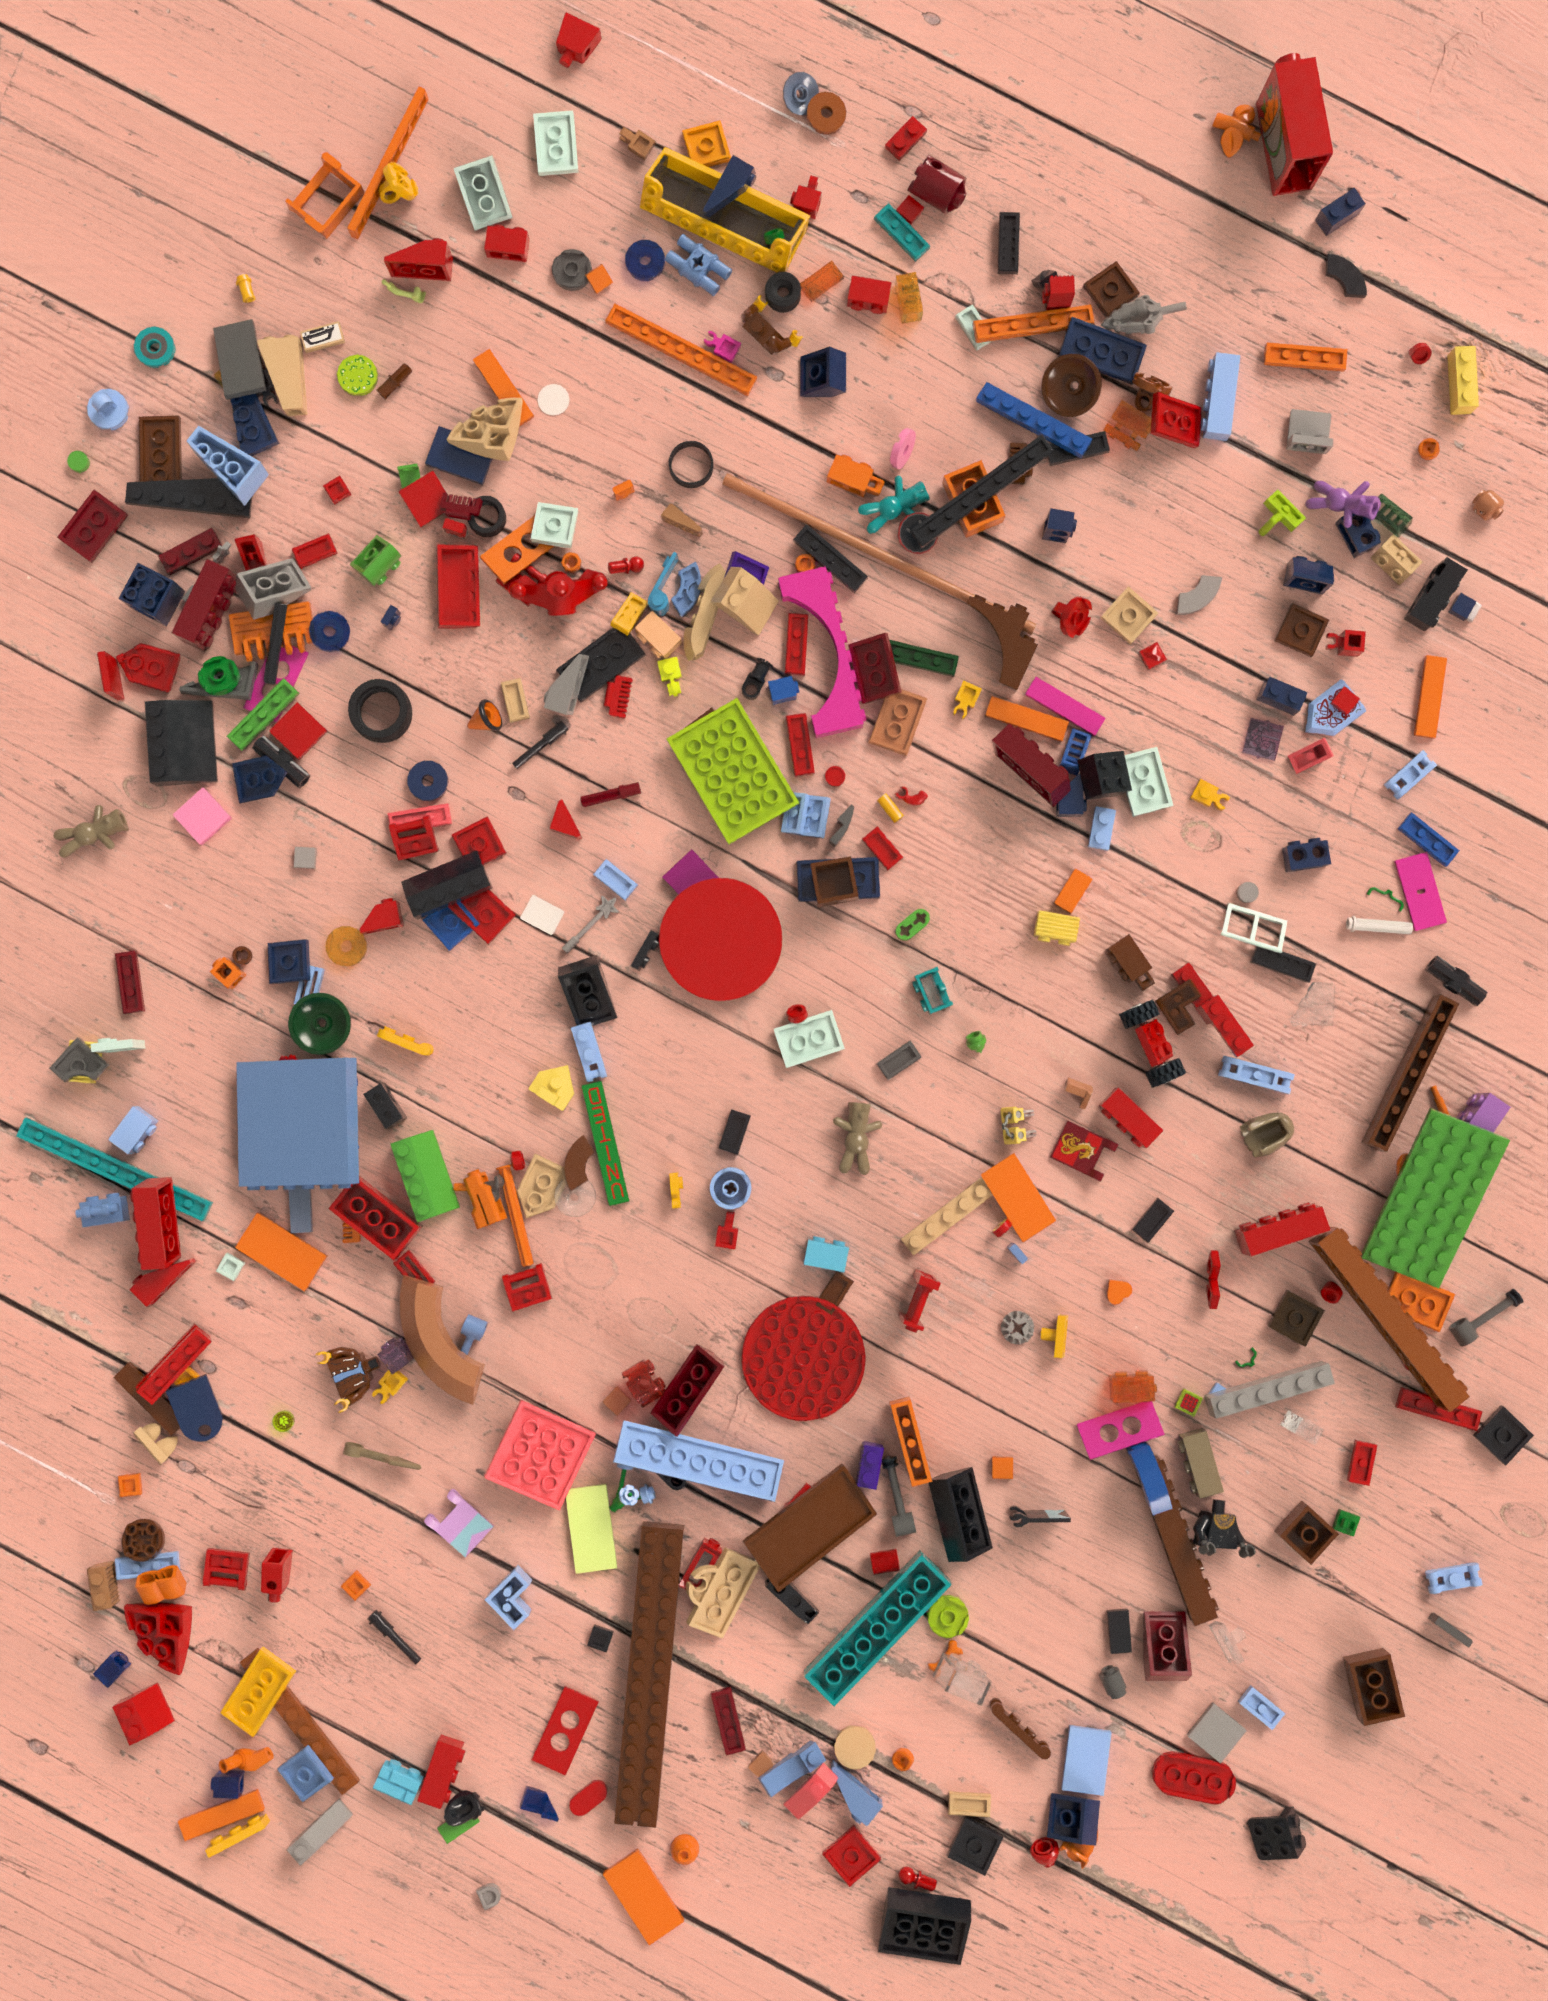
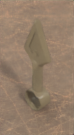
M345 1443L343 1454L356 1458L362 1456L393 1466L415 1470L421 1469V1465L401 1457L389 1456L365 1449L363 1445L358 1443Z

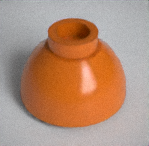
M688 1834L677 1836L670 1846L671 1856L678 1864H691L699 1854L697 1840Z

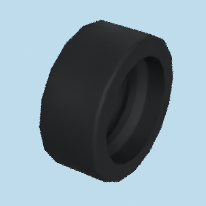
M491 496L477 497L483 501L482 506L490 505L497 510L498 520L492 527L483 528L476 523L475 516L471 515V519L468 521L469 526L476 534L482 537H492L499 534L506 524V513L502 504Z

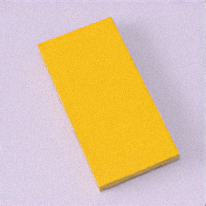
M263 1646L220 1713L254 1737L295 1675L296 1670Z

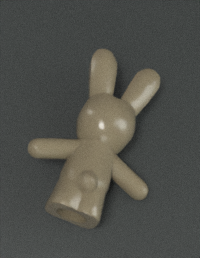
M97 805L94 810L93 823L83 822L75 828L56 830L53 835L56 840L63 841L74 838L61 847L59 855L66 858L80 847L94 844L98 839L108 849H113L115 844L108 836L129 830L124 814L119 809H116L102 817L103 807Z
M848 1102V1122L839 1117L833 1119L835 1125L849 1132L845 1138L846 1151L840 1162L839 1170L842 1173H847L851 1169L855 1154H857L858 1170L860 1174L866 1175L869 1173L870 1166L866 1153L869 1141L865 1133L882 1128V1122L876 1121L867 1124L871 1104Z

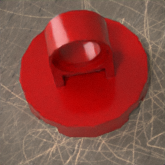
M1081 596L1074 597L1067 605L1057 602L1052 609V613L1060 619L1062 633L1071 638H1074L1075 635L1080 636L1090 623L1091 617L1088 614L1089 609L1092 610V605L1088 599Z

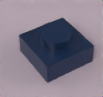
M390 605L380 621L381 624L387 629L392 630L393 626L396 627L399 624L401 612L398 608Z

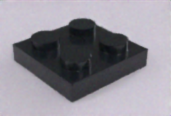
M1502 1405L1473 1434L1504 1465H1507L1534 1436Z
M965 1816L947 1852V1857L985 1876L1003 1840V1835Z

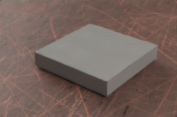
M1212 1702L1187 1733V1736L1219 1763H1222L1247 1730Z

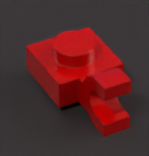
M727 1211L725 1225H718L715 1247L736 1249L739 1228L733 1227L735 1212Z

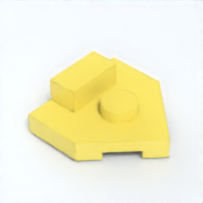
M569 1066L540 1071L528 1089L548 1103L564 1111L574 1095Z

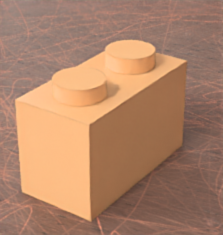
M653 611L635 627L636 637L643 644L647 642L652 647L650 651L657 658L667 659L682 644L681 638Z

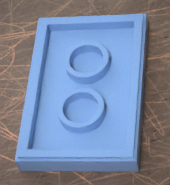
M1069 1725L1061 1785L1062 1790L1104 1796L1112 1734L1110 1730Z

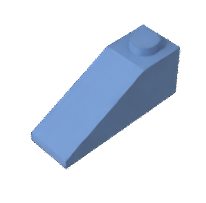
M833 1759L831 1770L838 1777L837 1783L852 1814L851 1817L857 1823H864L868 1826L883 1807L882 1799Z

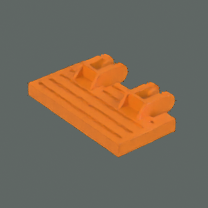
M309 601L287 605L281 645L282 648L285 644L287 655H291L293 653L291 638L296 637L298 650L300 653L305 652L304 635L308 644L317 643L311 603ZM249 611L229 614L236 656L245 655L247 662L252 661L251 644H256L259 659H265L263 642H265L266 649L268 650L273 614L254 620Z

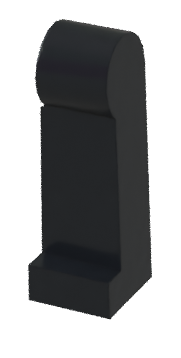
M768 1578L765 1581V1587L805 1623L810 1624L819 1614L816 1606L792 1583L778 1592Z

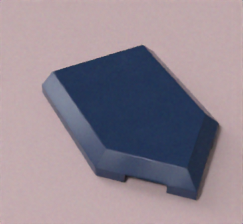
M268 756L232 763L239 804L274 797L287 772Z

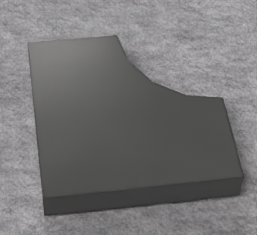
M77 1037L49 1069L64 1082H68L73 1077L80 1075L97 1080L109 1067V1064L96 1052H91V1047L81 1038Z

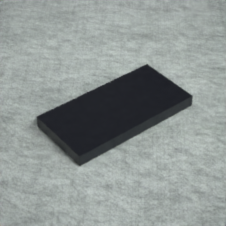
M612 628L558 667L556 671L561 675L579 654L589 656L577 698L581 703L646 654L630 633L627 636L619 630Z

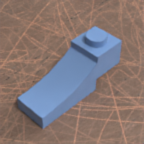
M809 1741L795 1753L788 1754L758 1779L768 1796L773 1797L795 1780L807 1773H811L824 1763L826 1758L816 1742Z

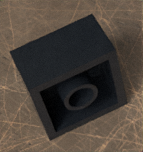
M1124 751L1096 753L1077 760L1086 800L1115 797L1132 791Z

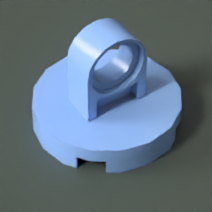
M101 389L89 399L87 405L88 416L100 429L116 430L122 427L128 420L129 404L118 391Z

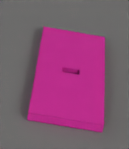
M1427 852L1395 860L1414 931L1447 923ZM1424 889V893H1417V890Z

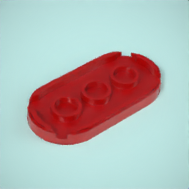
M1170 1751L1161 1754L1155 1760L1152 1767L1154 1783L1166 1795L1217 1805L1230 1798L1236 1789V1779L1230 1767L1224 1762L1219 1763L1215 1759Z

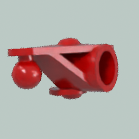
M586 569L578 579L573 580L562 571H554L546 576L544 583H536L527 575H524L510 583L508 592L514 599L547 609L549 616H561L576 613V606L592 595L604 590L608 585V580L603 573Z

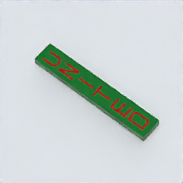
M599 1081L582 1085L609 1206L629 1202L630 1199L603 1083Z

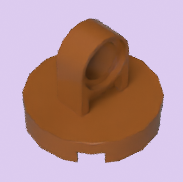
M1136 372L1132 379V383L1140 387L1135 398L1136 408L1139 411L1151 410L1153 394L1160 392L1169 396L1173 387L1160 378L1152 375L1151 377L1144 378L1145 373ZM1143 396L1149 398V405L1146 408L1141 405Z

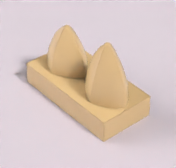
M151 1423L142 1428L140 1426L134 1432V1436L155 1460L162 1465L174 1451L178 1437H166L155 1443L160 1434L161 1425L159 1423Z

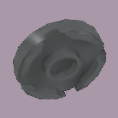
M569 249L561 252L558 257L556 256L552 265V274L557 285L565 290L576 291L589 283L585 275L592 270V265L589 258L583 252Z

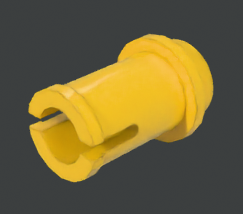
M247 274L237 276L236 285L239 286L243 302L250 303L255 301L251 278Z

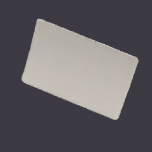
M532 895L520 919L553 935L564 911Z

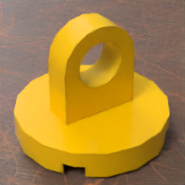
M391 162L384 167L383 174L386 181L378 190L380 198L384 203H395L401 197L412 201L419 194L414 179L410 180L407 177L408 173L402 166ZM388 191H393L390 195L385 194Z

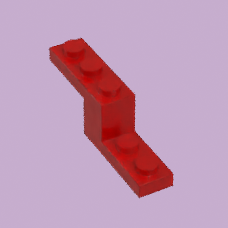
M1189 962L1171 974L1178 985L1191 978L1202 995L1191 1002L1206 1025L1212 1024L1235 1057H1239L1254 1046L1220 996H1213Z

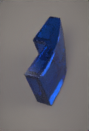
M526 1786L520 1803V1809L538 1813L541 1815V1818L558 1822L559 1817L547 1792Z

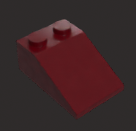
M1185 1611L1143 1612L1145 1681H1187L1192 1676Z

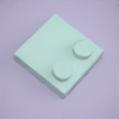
M538 502L531 542L571 548L578 517V508Z
M102 1038L97 1039L98 1043L91 1044V1052L97 1053L146 1049L145 1040L136 1039L117 1041V1039Z

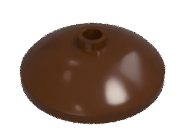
M1065 354L1052 361L1044 372L1041 384L1042 395L1047 406L1056 414L1064 417H1077L1092 409L1099 399L1102 388L1101 375L1097 366L1089 358L1080 354ZM1075 381L1078 383L1077 389L1072 387Z

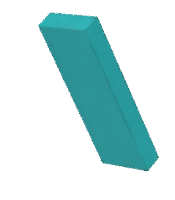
M889 203L874 216V220L915 262L930 249V245Z

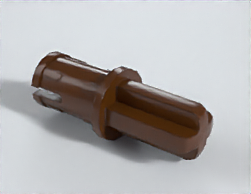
M402 364L392 375H388L389 378L376 391L386 400L397 387H401L400 384L412 373V369L407 364Z

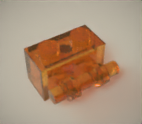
M1121 399L1110 417L1117 422L1116 425L1113 427L1107 423L1103 431L1108 433L1109 437L1113 440L1116 438L1124 443L1126 448L1138 451L1141 444L1135 441L1138 435L1144 439L1147 438L1151 431V417ZM1122 426L1133 431L1130 436L1119 431Z
M1147 1370L1135 1371V1374L1128 1375L1126 1371L1114 1372L1115 1375H1109L1110 1400L1113 1403L1155 1401L1157 1384H1154V1376L1148 1374Z

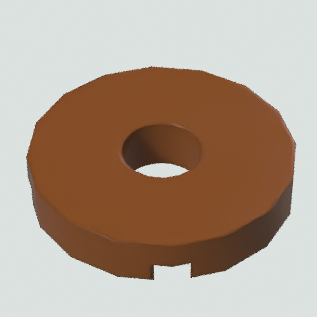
M821 92L811 98L807 106L806 117L808 124L816 132L829 135L836 133L843 126L847 111L845 103L839 96L831 92ZM828 109L832 116L829 118L823 117L821 110Z

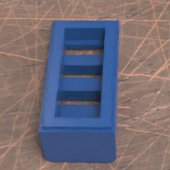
M1072 728L1059 766L1064 767L1068 773L1077 776L1079 774L1077 760L1085 757L1092 735ZM1073 738L1083 740L1085 743L1074 741ZM1071 746L1080 748L1082 751L1071 748ZM1068 753H1069V754H1072V755H1075V756H1078V757H1080V758L1077 759V758L1068 756Z

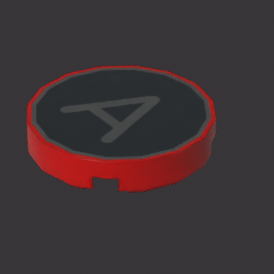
M912 513L900 522L897 537L900 545L906 551L913 554H922L929 551L935 545L938 537L921 548L910 533L912 528L928 518L929 515L925 513Z

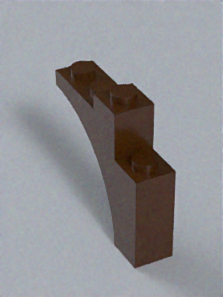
M977 594L974 597L970 596L966 605L981 613L992 625L998 636L1003 662L999 683L1018 690L1038 644L1034 643L1036 639L1025 634L1024 637H1020L1030 613L1026 612L1027 608L1017 603L1015 606L1011 605L1008 612L1004 611L1005 607L1000 604L994 603L992 606L985 603L986 598Z

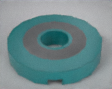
M156 326L147 327L140 331L135 338L134 352L139 361L145 366L159 368L169 364L174 358L176 351L174 340L163 328ZM158 343L160 345L158 351L151 352V345Z

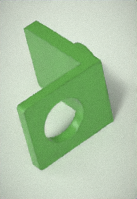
M418 464L397 466L402 489L421 478Z

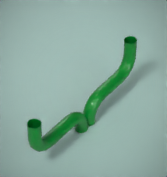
M1372 887L1368 890V895H1370L1372 890H1375L1384 895L1389 893V896L1392 900L1400 903L1401 906L1398 911H1402L1404 907L1403 902L1393 897V892L1389 889L1386 892L1376 887Z

